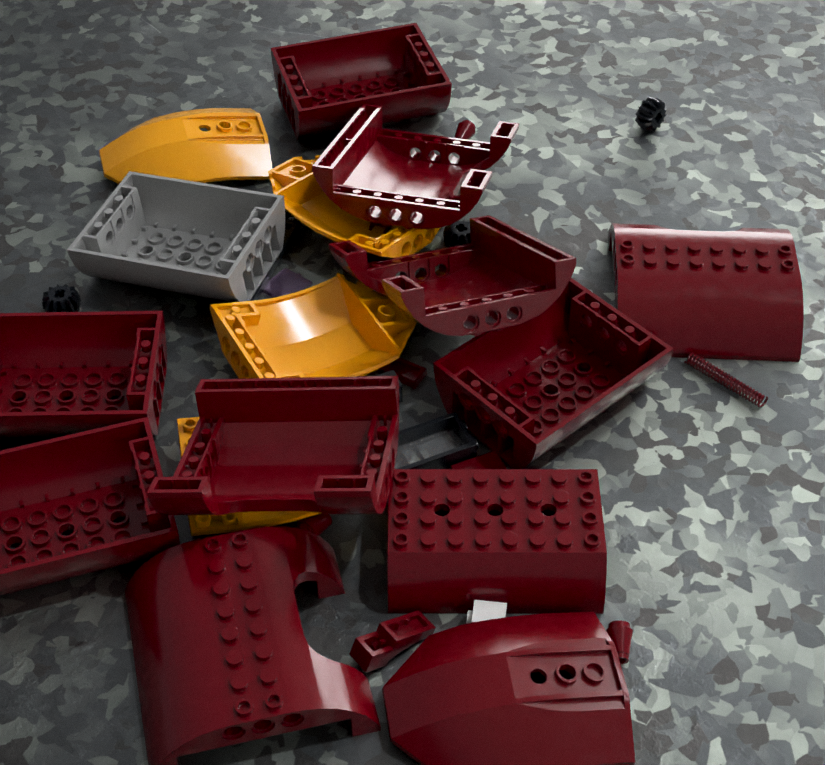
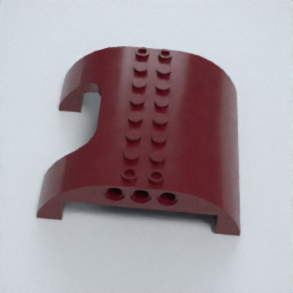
M363 104L312 165V172L317 183L328 198L352 216L370 222L381 223L384 226H402L405 229L440 228L462 219L478 203L492 177V171L485 170L500 160L507 151L519 129V123L499 121L490 136V142L383 129V106ZM414 148H418L421 153L415 151ZM433 150L438 151L440 155H436ZM453 153H457L460 158L455 157Z
M490 215L470 218V244L367 263V251L350 240L329 244V250L334 259L351 276L378 293L389 296L397 307L423 326L437 333L451 336H480L486 331H503L505 327L515 326L537 317L559 298L571 279L576 266L575 257ZM420 268L419 273L415 275L416 270Z
M612 223L610 225L608 250L612 251L616 309L674 348L672 357L688 358L690 353L694 352L700 358L800 361L804 320L803 289L795 244L788 229L742 227L736 231H694L668 229L650 224Z
M398 376L201 379L195 390L199 420L173 477H154L147 492L152 507L161 515H224L248 511L382 514L387 504L397 456L399 434Z
M281 526L253 528L197 539L171 547L148 560L134 573L126 586L125 595L148 765H179L178 757L347 719H349L353 737L381 731L368 678L354 667L336 662L316 653L308 645L303 633L295 599V589L299 583L314 581L318 599L345 594L334 549L327 541L316 534L298 528Z

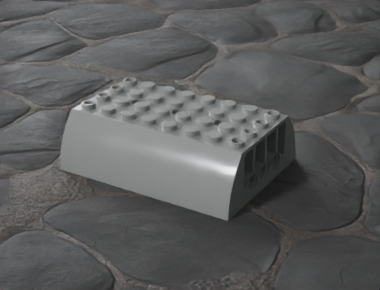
M129 171L70 245L67 252L75 267L81 273L90 277L225 302L250 301L283 249L285 234L284 196Z

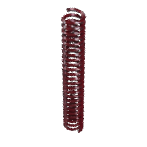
M694 352L690 353L687 361H684L690 367L696 368L697 371L699 370L705 376L712 380L714 379V381L730 389V391L736 392V394L755 404V406L758 405L759 408L764 406L768 400V397H766L765 401L761 404L765 395L755 391V389L752 390V387L749 388V385L746 386V383L743 384V381L740 382V380L730 376V374L727 375V372L724 373V370L721 371L712 363L709 364V361L706 362V360H703Z

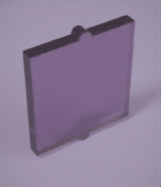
M284 268L268 281L263 293L272 298L310 288L313 282L302 277L300 273L297 274Z

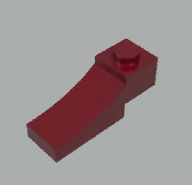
M417 610L381 622L375 632L355 638L349 655L367 673L386 666L388 661L401 651L432 635L436 627Z

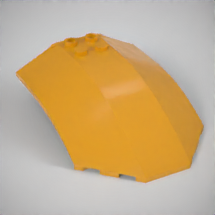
M316 155L313 160H302V157H293L268 171L273 194L284 196L285 209L307 227L333 241L350 240L369 253L381 257L396 258L420 251L433 241L440 229H405L402 226L392 225L389 232L383 234L386 227L375 225L371 231L368 230L371 224L370 221L357 218L345 212L322 191L312 172V165L321 155Z
M336 273L335 277L320 284L279 297L210 304V311L222 353L239 379L365 376L400 357L417 323L415 319L397 307L389 296L373 291V289L360 281H357V284L347 281L344 275Z

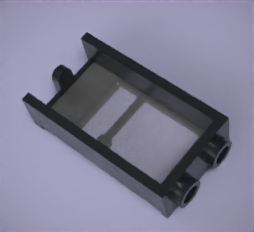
M456 412L399 431L395 469H449L454 464L477 457L479 444L476 437L471 436L466 422L461 420Z

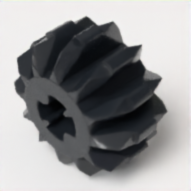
M648 97L638 107L639 110L636 112L637 117L635 121L642 129L655 131L656 128H660L661 123L664 122V117L667 115L665 103L658 98Z
M464 219L463 221L458 220L446 226L443 231L445 246L454 247L470 244V222H466Z
M57 284V287H49V291L43 292L42 306L45 312L80 311L81 298L74 286L69 287L67 284L59 286Z

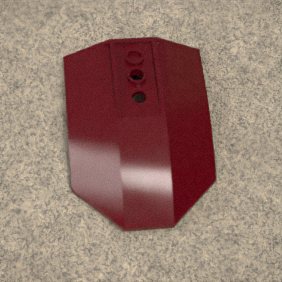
M594 612L511 616L459 625L429 635L382 688L390 742L420 765L635 764L630 698L616 646ZM559 671H567L572 675L573 679L563 678ZM532 672H540L544 675L546 682L537 684L532 681L530 674Z

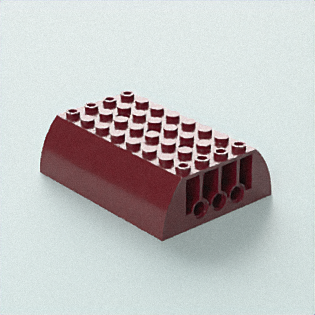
M417 23L271 48L278 97L297 140L340 132L363 104L383 106V124L442 113L447 110L450 103L452 83Z
M571 278L559 298L537 317L515 326L505 327L503 331L491 330L484 332L483 335L475 336L434 362L433 369L436 386L447 413L456 412L459 418L466 422L471 435L475 436L476 439L491 451H496L498 456L513 469H522L661 372L669 363L674 348ZM545 392H555L556 394L550 395Z
M163 311L0 313V438L62 437L148 417L152 435H158L167 373V345ZM113 396H119L118 399L111 400ZM66 397H72L70 400L64 401Z
M148 417L0 451V595L151 558L171 547L180 545L174 515H161L157 513L147 496L154 477H163ZM116 518H125L120 523L113 522ZM67 530H73V531H74L72 534H70V535H68V536H63V535H62V533H63L64 531H67ZM14 543H22L18 548H10Z
M394 469L388 504V613H411L419 610L421 613L467 614L468 610H473L474 600L507 603L506 614L571 612L603 614L606 593L607 549L598 469ZM440 510L448 512L445 516H439L435 513ZM496 510L501 512L502 514L499 516H492L489 514V512ZM549 510L555 514L553 516H546L542 512Z

